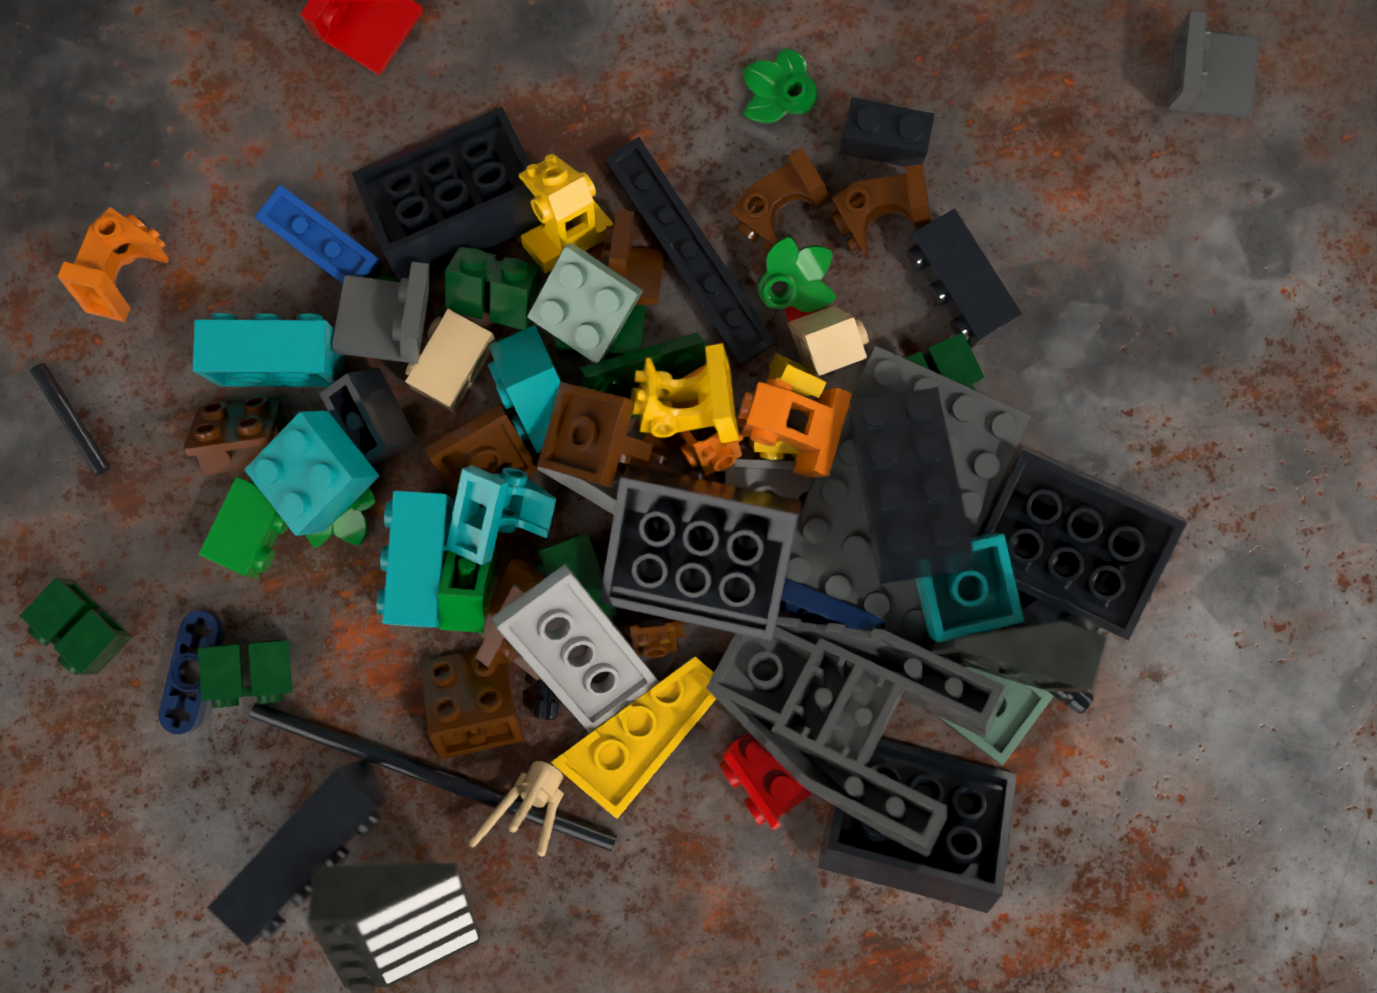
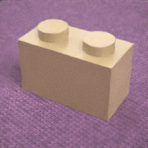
M835 305L787 322L800 361L817 376L867 358L863 345L869 341L862 321L860 319L855 320L850 313L843 311Z
M447 309L443 318L438 316L431 324L427 333L429 342L422 354H419L418 364H408L405 372L408 377L405 382L416 392L456 413L491 354L489 345L497 342L491 332Z

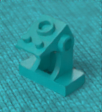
M473 465L462 469L445 549L480 565H484L492 560L498 531L512 533L516 527L546 538L548 537L557 498L528 479L527 473L520 469L504 468L502 473L491 474Z

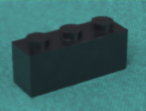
M955 208L911 234L906 244L908 247L906 255L909 262L917 272L923 271L930 282L928 289L933 300L938 306L946 307L953 318L950 324L954 333L958 335L963 332L972 349L1013 325L1023 315Z

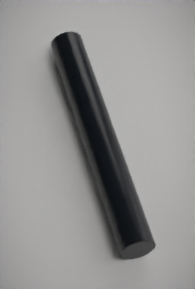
M40 363L31 368L30 373L94 475L99 476L110 469L108 462L47 365Z

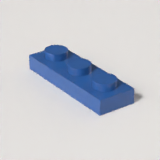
M279 185L254 216L265 227L342 285L344 277L347 275L369 278L381 263L378 257L282 185Z

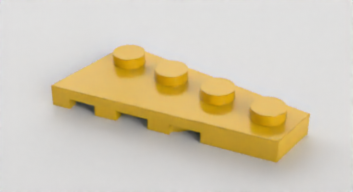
M696 657L692 658L551 763L617 819L716 700L706 688L714 672Z

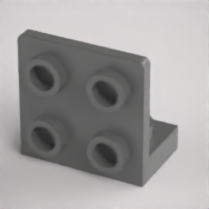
M1190 11L1174 34L1168 110L1249 118L1253 113L1259 39L1252 36L1211 32L1210 29H1206L1207 12Z
M412 262L409 278L402 277L400 282L345 276L332 340V351L337 354L418 364L429 297V264Z

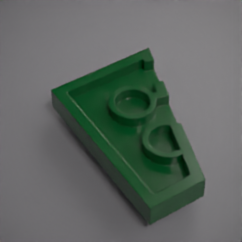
M696 332L581 367L582 387L631 400L632 388H639L640 382L635 381L636 370L643 371L647 358H651L657 372H667L672 375L673 380H679L705 365V341ZM632 414L631 419H633L634 417H636V416H638V415Z

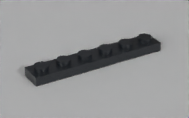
M640 137L605 157V164L739 367H742L773 347L776 341Z

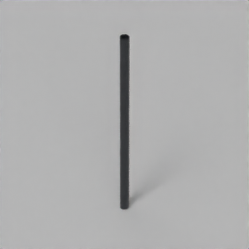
M255 702L250 712V718L492 808H496L507 795L265 704ZM516 798L505 813L515 816L523 800ZM532 805L524 820L543 826L547 809ZM559 813L555 815L552 830L612 851L617 838L616 834Z

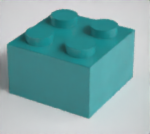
M329 411L299 412L244 469L295 536L324 532L379 477V474Z
M988 533L971 538L974 552L969 571L915 579L928 637L936 642H941L1024 622L1004 534Z

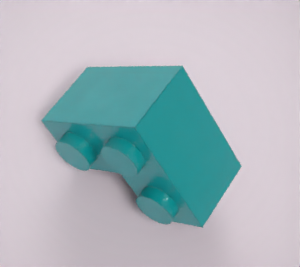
M534 325L527 328L526 331H520L489 345L495 361L489 363L488 367L497 384L496 388L505 408L508 409L514 406L518 415L513 417L512 421L521 440L524 441L530 438L536 453H539L542 450L561 381Z

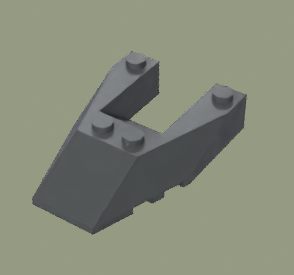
M777 617L772 641L735 633L706 687L804 788L887 837L927 857L947 818V806L866 766L900 698L985 738L1003 702L1005 690L1004 685L883 629L874 628L873 631L855 630L847 628L843 624L828 623L823 625L801 622V619Z

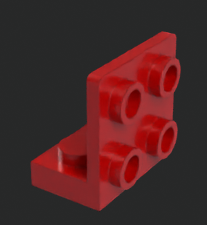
M309 0L300 16L314 37L374 74L381 75L423 14V10L419 4L412 0Z
M749 731L721 750L725 760L719 763V767L734 789L742 784L750 795L744 799V802L759 826L768 822L771 828L775 830L780 826L777 818L813 794L804 788Z

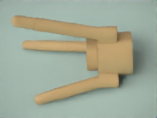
M542 761L533 762L528 773L520 774L515 786L468 842L469 846L475 847L521 794L524 800L509 825V831H517L532 805L544 807L545 803H548L537 850L539 856H544L550 840L556 810L564 795L558 789L563 779L562 773L548 763Z

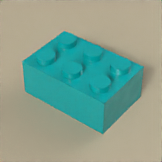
M214 313L210 314V320H195L193 372L218 387L327 388L344 376L345 355L332 351L335 329L326 320H323L322 316L316 314L296 315V320H280L278 315L260 313L254 314L253 320H237V316L232 314Z
M393 491V502L387 501L384 523L386 528H390L389 545H383L381 551V570L387 571L385 589L379 590L377 597V614L383 615L382 624L440 629L438 590L447 555V549L445 548L455 506V500L447 494Z

